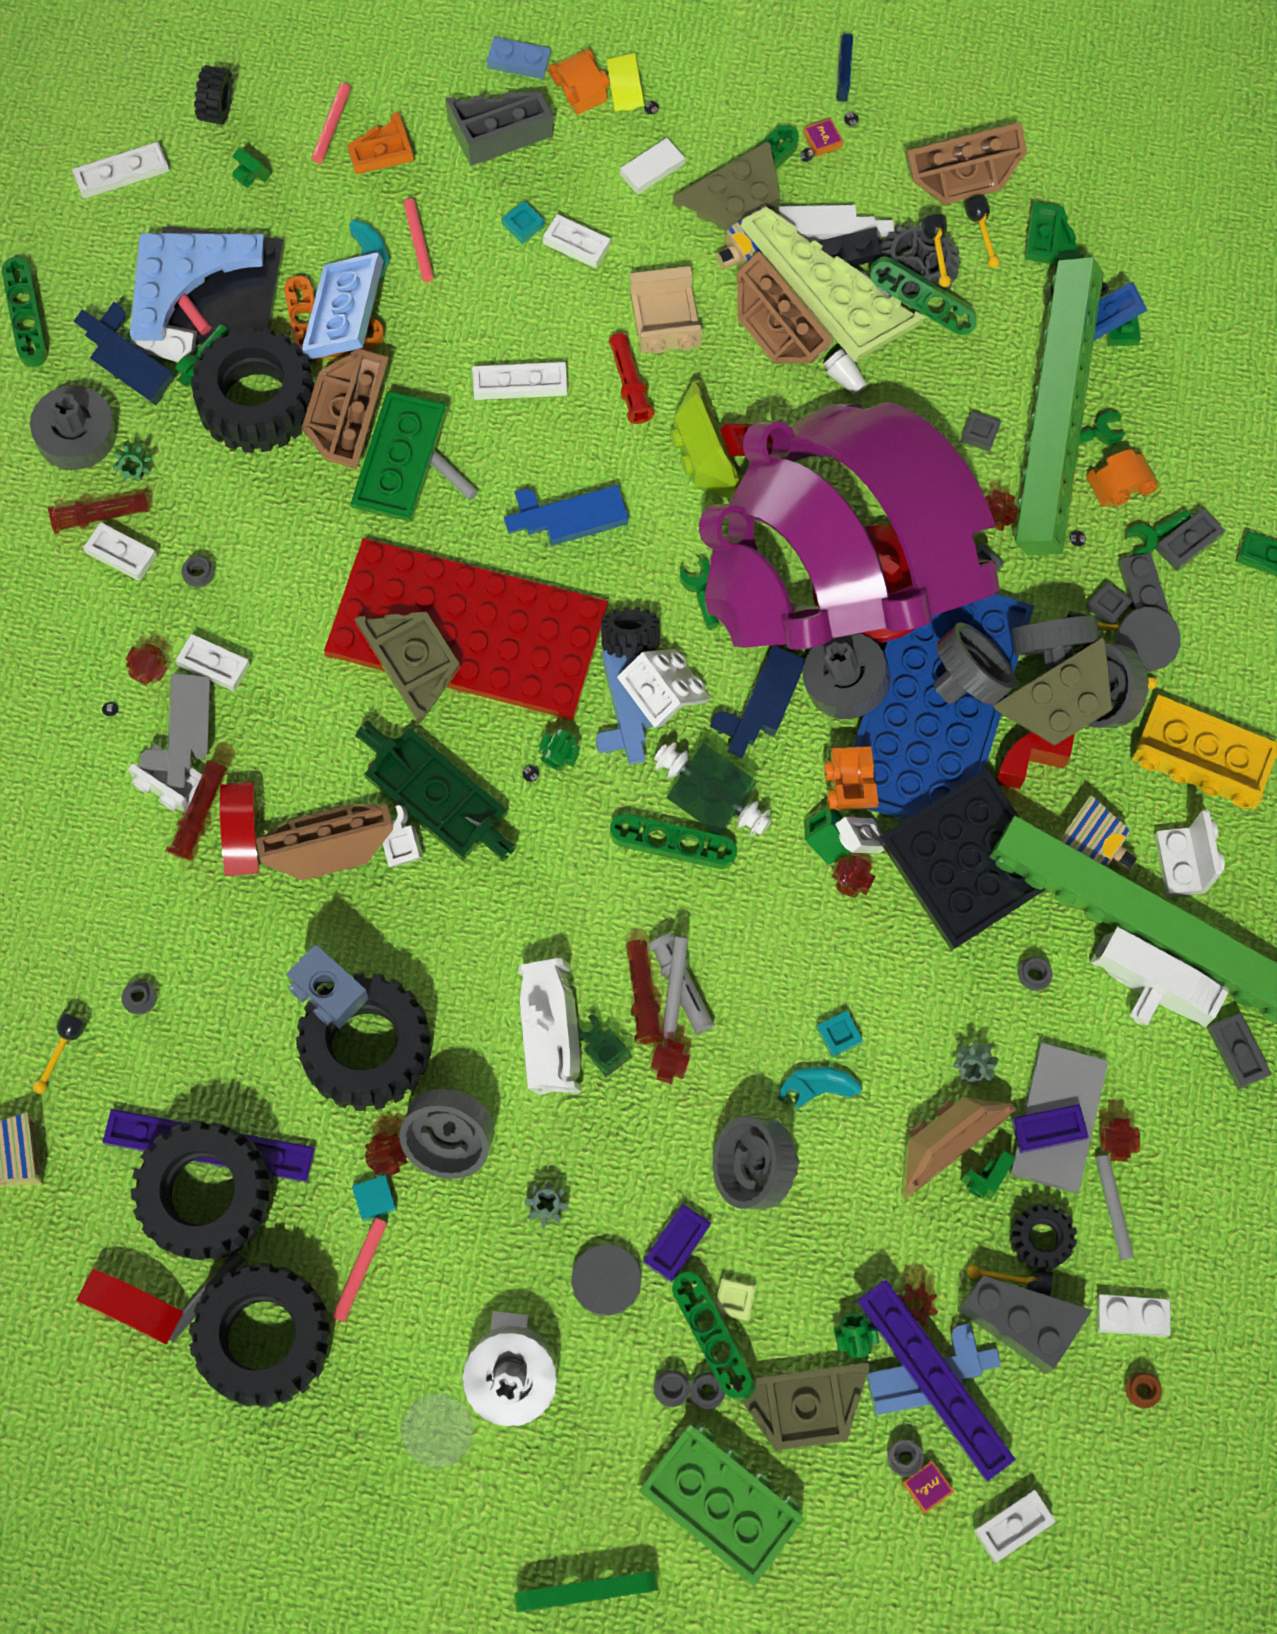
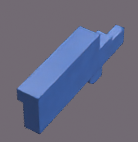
M618 485L539 507L535 493L532 490L523 489L515 492L520 513L504 517L508 534L526 529L527 534L531 535L546 530L551 546L627 525L629 519Z

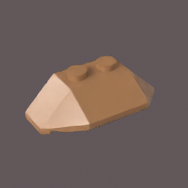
M1019 122L907 150L906 153L912 181L941 204H948L1000 191L1016 169L1020 160L1026 155L1027 149L1022 123Z
M758 251L737 272L738 319L773 363H813L834 342L831 333L762 252Z
M356 349L350 355L336 361L318 373L302 430L326 461L357 469L372 423L389 357L363 349Z
M351 804L288 820L271 829L266 835L256 837V843L262 864L299 880H305L367 864L391 833L393 825L387 804H379L378 806Z
M962 1098L954 1104L949 1100L935 1112L938 1118L928 1125L924 1120L908 1133L912 1138L905 1146L901 1192L905 1200L1007 1120L1016 1110L1013 1104Z

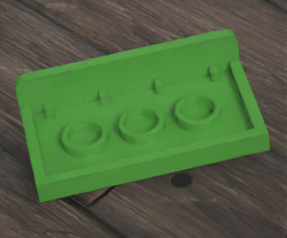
M689 1424L639 1489V1492L747 1582L755 1586L797 1528L805 1520L799 1514L802 1511V1507L789 1496L785 1495L781 1499L770 1489L773 1487V1484L758 1471L754 1475L750 1474L742 1467L745 1461L733 1450L727 1448L724 1452L713 1443L716 1437L705 1427L699 1424L695 1429Z

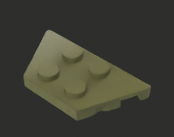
M768 141L673 196L674 206L679 209L684 206L697 212L698 218L706 222H713L717 227L727 231L729 227L766 204L769 209H772L779 205L780 193L770 143Z
M417 612L406 616L388 614L385 615V618L366 619L365 616L355 618L357 627L418 724L423 722L460 669L458 660L427 612Z
M1099 639L993 705V708L999 714H1003L1053 746H1056L1112 711L1104 639Z
M869 1363L755 1378L756 1389L753 1395L741 1402L774 1451L846 1442L859 1405L865 1379L870 1369ZM746 1379L736 1380L732 1388L742 1391V1383Z

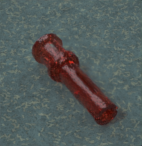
M145 492L88 504L78 500L75 501L74 505L54 508L53 505L48 506L54 535L59 534L60 530L74 527L86 529L91 522L149 512ZM129 505V506H126V507H121V508H116V509H111V510L102 511V510H104V509H109V508H114V507Z
M207 760L184 818L177 820L176 826L178 829L171 846H166L165 852L189 862L194 861L195 857L192 854L200 836H204L206 832L203 824L221 780L227 771L225 766Z
M633 940L625 945L634 1004L630 1008L631 1016L635 1017L637 1034L634 1036V1042L639 1045L655 1044L663 1041L665 1037L664 1032L660 1031L658 1013L661 1012L658 1002L654 999L647 941Z

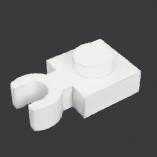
M402 805L396 806L398 816L394 821L391 820L393 830L383 842L388 866L391 868L424 858L415 826H405L408 813Z

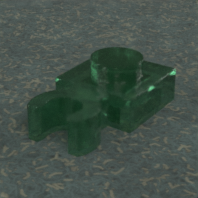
M591 1014L588 1017L593 1024L592 1030L583 1032L577 1025L578 1037L581 1041L590 1043L583 1050L604 1077L607 1078L633 1056L611 1028L602 1034V1026L599 1020Z

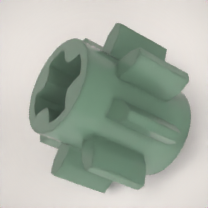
M974 1040L969 1048L964 1045L960 1046L957 1053L959 1057L956 1058L953 1067L960 1069L961 1080L966 1079L967 1081L974 1082L977 1086L983 1078L989 1081L992 1080L995 1072L993 1069L996 1068L999 1058L992 1057L991 1045L986 1046Z
M548 1182L546 1189L542 1190L533 1186L534 1199H525L527 1207H534V1210L528 1215V1219L530 1221L535 1218L540 1219L542 1228H545L547 1221L554 1220L559 1225L561 1223L560 1216L558 1215L559 1211H568V1205L560 1203V1199L564 1197L565 1191L554 1192L551 1182ZM544 1199L546 1202L553 1200V1211L549 1212L546 1208L540 1211V1200Z

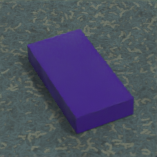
M1080 1104L1014 1117L1011 1120L1020 1154L1079 1142L1089 1138Z
M682 1203L643 1260V1264L672 1283L712 1223Z

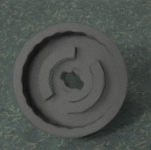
M73 385L59 387L43 396L31 413L30 428L34 442L43 458L56 467L67 470H80L91 467L103 460L115 444L117 427L107 401L93 389ZM59 432L62 436L72 438L80 436L83 432H86L82 437L76 439H64L58 434Z
M1096 616L1050 620L1011 629L1015 655L1044 653L1046 672L1072 657L1073 648L1084 647L1100 639Z
M957 623L937 641V652L947 671L933 685L942 699L949 704L955 703L968 692L983 703L995 705L1016 686L1015 674L1006 658L986 636L974 627L965 623Z
M860 633L835 637L826 644L813 647L803 665V681L812 703L822 713L833 718L852 719L871 712L883 701L890 686V670L883 651L873 639ZM865 666V668L862 669V677L857 684L848 688L835 687L836 685L849 686L855 683L861 674V667Z
M1105 643L1112 711L1094 721L1088 727L1118 728L1133 721L1141 712L1148 695L1149 680L1144 663L1135 651L1122 644ZM1088 644V645L1082 647V648L1079 649L1075 654L1079 653L1080 651H1082L1083 649L1087 648V647L1090 646L1091 644Z
M433 1089L420 1094L409 1106L399 1132L400 1145L406 1157L420 1170L440 1178H462L475 1173L484 1165L495 1135L494 1122L483 1104L479 1103L474 1097L453 1089ZM430 1127L433 1128V1132L436 1134V1136L431 1132ZM459 1140H463V1141L460 1142V1143H449V1142H457V1141H459Z
M741 1116L730 1121L723 1128L716 1141L712 1161L715 1184L724 1200L733 1207L740 1209L773 1208L787 1196L794 1178L798 1175L800 1160L795 1151L791 1136L780 1122L772 1118ZM758 1181H762V1186L758 1185Z

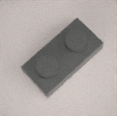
M1203 508L1159 542L1156 551L1178 571L1221 538L1226 530Z
M1151 553L1121 558L1118 566L1127 595L1133 600L1131 603L1132 611L1143 607H1152L1167 613L1169 609Z
M1241 1013L1214 1023L1207 1028L1238 1090L1272 1075Z

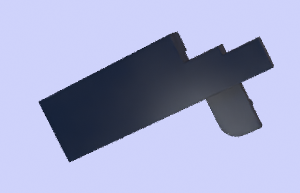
M113 302L100 321L82 309L73 322L87 331L85 336L98 345L90 359L157 406L162 399L161 395L176 375L116 333L126 318V311L120 305Z
M772 646L742 718L724 711L714 715L709 727L717 730L718 734L724 733L733 737L727 753L742 759L748 744L753 746L760 729L770 736H775L802 674L805 659Z

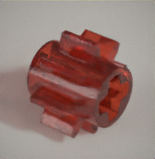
M994 489L993 495H987L985 499L994 519L995 526L993 527L1003 531L1004 526L1014 523L1019 507L1013 504L1015 500L1014 495Z
M144 643L139 649L133 646L125 658L128 661L126 667L129 668L128 674L142 684H149L154 678L160 681L168 669L165 666L167 661L164 660V652L157 646L149 643Z
M850 856L848 861L840 859L832 875V878L837 880L835 884L836 889L842 894L853 898L858 897L860 892L867 895L876 876L870 874L872 870L871 864L857 856Z
M669 1039L667 1046L658 1044L650 1069L658 1071L656 1080L672 1085L674 1077L684 1078L691 1057L690 1054L683 1052L685 1044Z
M1113 1118L1109 1122L1110 1126H1102L1100 1133L1101 1151L1111 1152V1161H1127L1128 1158H1131V1153L1139 1152L1140 1131L1138 1127L1130 1126V1118Z
M383 1131L374 1135L373 1141L365 1145L367 1149L365 1161L375 1171V1175L385 1172L390 1177L400 1172V1166L408 1163L397 1133L388 1136Z
M907 1283L904 1286L906 1296L897 1295L914 1319L919 1321L922 1327H925L927 1325L925 1315L935 1316L938 1313L935 1308L931 1307V1302L937 1295L932 1294L929 1296L924 1291L925 1283H922L915 1290ZM912 1298L915 1302L921 1301L923 1303V1307L919 1312L917 1309H909L908 1304L912 1301Z

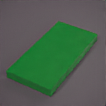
M387 390L350 503L352 508L404 521H413L448 411L447 404Z

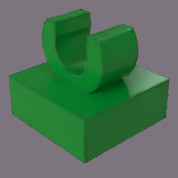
M240 147L232 155L240 164L233 171L232 177L246 188L253 183L255 176L265 183L272 174L264 165Z
M1138 316L1107 333V345L1138 346L1141 340Z

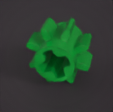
M126 441L124 451L116 449L113 455L119 459L114 464L113 469L120 470L124 481L128 477H135V480L140 482L142 471L150 474L153 468L150 464L146 463L152 459L153 453H146L143 448V442L139 445H131L129 441Z
M559 729L555 730L552 736L545 733L538 746L540 748L538 752L543 754L541 761L555 770H563L566 764L573 767L580 754L578 752L580 748L575 746L577 739L570 733Z
M861 1313L845 1315L840 1321L841 1326L833 1328L838 1351L843 1352L846 1350L847 1355L852 1358H862L869 1355L873 1349L872 1344H879L877 1329Z

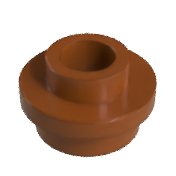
M1137 1372L1127 1380L1125 1392L1128 1400L1134 1406L1146 1409L1153 1407L1159 1402L1162 1395V1387L1159 1380L1153 1374ZM1139 1384H1144L1148 1388V1395L1146 1397L1138 1394L1137 1387Z

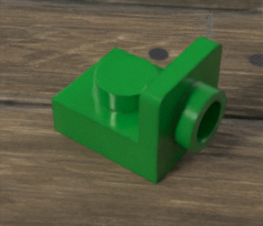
M1003 1151L998 1159L992 1156L983 1170L982 1174L987 1179L968 1169L961 1182L967 1185L965 1189L972 1195L980 1199L987 1197L991 1200L1016 1157Z

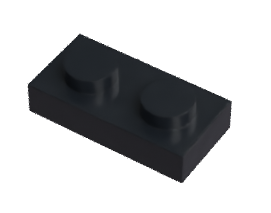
M877 227L819 241V244L823 246L822 251L832 258L838 256L852 267L875 262L876 259L882 257L881 233Z

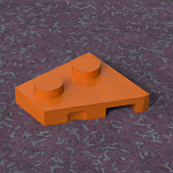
M399 112L390 116L391 122L381 129L376 125L367 131L363 137H358L347 145L355 175L414 161L413 152Z

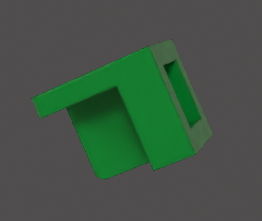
M828 806L804 820L805 841L827 864H832L851 851L842 845L839 839L840 832L835 825L843 819L842 815L836 809H829Z

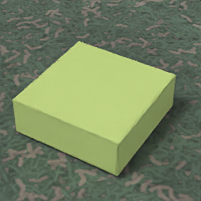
M721 1278L716 1303L723 1316L749 1322L756 1286Z

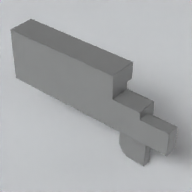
M171 674L167 751L146 750L140 757V769L148 770L150 774H153L154 771L167 772L168 787L184 788L185 773H189L191 756L194 759L206 758L208 751L210 677Z

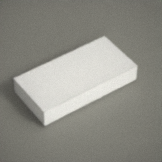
M666 138L621 167L620 176L639 195L685 164V157Z

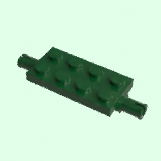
M366 721L363 724L366 727L365 730L362 727L357 730L355 737L376 753L374 764L364 773L365 778L396 805L404 806L410 817L463 861L482 843L495 853L501 861L509 858L507 853L511 855L515 851L517 845L495 828L508 814L507 809L411 728L401 737L395 739L393 737L388 738L370 721Z

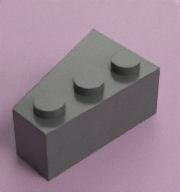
M541 91L503 94V98L484 99V95L474 96V100L455 101V97L446 98L447 120L470 166L553 137V115Z
M984 1275L976 1282L958 1309L964 1316L1045 1374L1055 1369L1093 1311Z

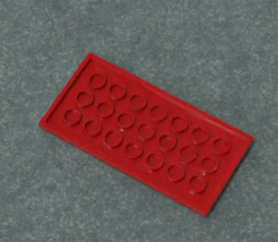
M362 538L324 649V654L327 657L385 671L357 627L355 618L365 616L366 619L385 618V615L388 614L406 616L410 613L427 612L460 664L459 671L447 688L574 721L601 632V619L605 617L608 609V601Z

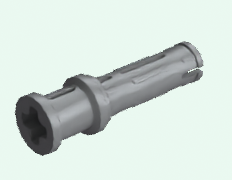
M675 933L663 935L653 940L647 946L649 951H654L662 968L660 973L665 979L670 978ZM686 958L680 1003L694 1029L695 1035H699L713 1028L715 1024L687 971L689 961Z

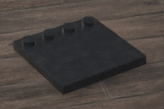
M163 227L162 233L173 234H228L171 227ZM264 237L263 267L241 268L226 273L223 270H219L204 277L205 282L187 295L211 326V330L208 333L201 335L177 302L174 305L175 310L167 325L197 331V345H202L219 324L224 325L229 331L237 329L238 332L246 331V327H256V331H263V328L270 329L285 249L284 239Z
M988 769L877 838L951 951L1046 890L1030 886L1025 881V877L1016 872L1009 873L1000 869L995 864L996 861L989 858L1008 822L1014 816L1019 818L1020 816Z

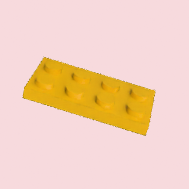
M1157 695L1131 760L1138 762L1146 770L1160 771L1170 775V778L1178 783H1189L1197 786L1207 795L1221 796L1231 800L1239 808L1255 810L1263 799V791L1277 756V742Z

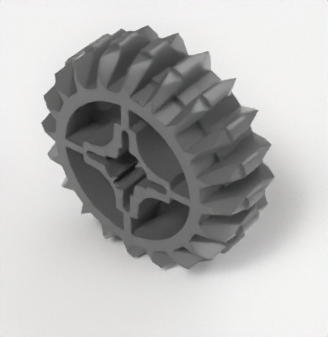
M911 222L908 223L906 229L898 226L895 233L890 232L886 241L881 244L882 257L894 259L944 290H949L952 283L957 279L958 269L961 264L960 257H958L959 247L954 246V237L945 238V234L940 240L946 273L950 277L951 283L948 287H941L939 285L940 270L929 274L930 271L939 267L935 242L924 234L922 222L918 227H914ZM909 248V251L903 252L901 256H897L901 251ZM886 266L884 270L879 269L880 276L887 275L893 278V287H897L898 280L902 274H899L898 279L890 275L889 267ZM914 281L905 282L902 286V291L906 295H915L920 289L919 285Z

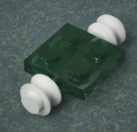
M675 742L670 746L664 744L654 758L658 762L656 770L663 767L668 769L667 777L669 779L679 774L681 775L667 795V799L717 835L722 836L735 815L739 816V829L744 826H748L751 829L750 837H753L756 833L761 836L772 822V819L768 817L771 810L768 809L763 813L759 811L758 801L747 805L744 804L759 782L705 743L702 744L689 764L688 751L679 754L675 751L677 745Z

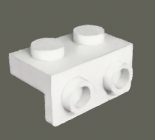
M156 744L151 748V750L165 751ZM131 764L128 768L133 778L131 782L136 788L146 794L152 791L159 796V802L171 811H175L178 808L185 814H187L210 784L207 777L191 767L189 773H185L184 788L168 787L166 771H154L153 774H150L148 770L140 769V764L138 766Z

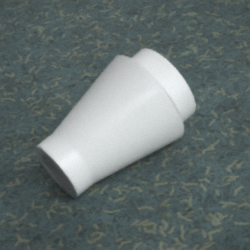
M843 349L837 351L825 362L824 367L828 370L826 374L850 391L853 396L858 395L867 387L868 383L864 380L856 363Z

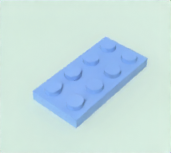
M378 252L323 266L302 347L303 354L308 360L363 348L384 262Z

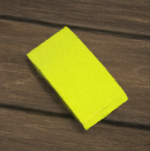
M636 53L608 58L607 66L615 112L621 110L630 111L644 106Z

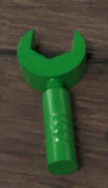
M218 325L198 348L196 356L188 353L180 359L175 367L182 374L177 379L178 382L185 387L191 385V377L194 375L193 367L197 360H201L200 353L207 346L211 348L213 346L212 341L217 337L225 338L228 335L229 330L224 325Z
M1105 412L1100 415L1094 429L1081 430L1079 444L1091 441L1095 437L1106 445H1115L1121 442L1125 433H1112L1106 425L1111 422H1120L1122 415L1117 412Z
M1186 509L1156 525L1154 530L1144 524L1131 527L1125 539L1137 536L1145 542L1144 548L1135 550L1132 556L1152 554L1157 546L1158 537L1170 533L1192 518L1189 511Z
M699 558L698 564L703 571L699 577H688L681 566L680 582L688 591L697 592L696 597L706 628L714 629L719 626L717 617L708 614L705 602V589L707 587L710 565L704 559Z

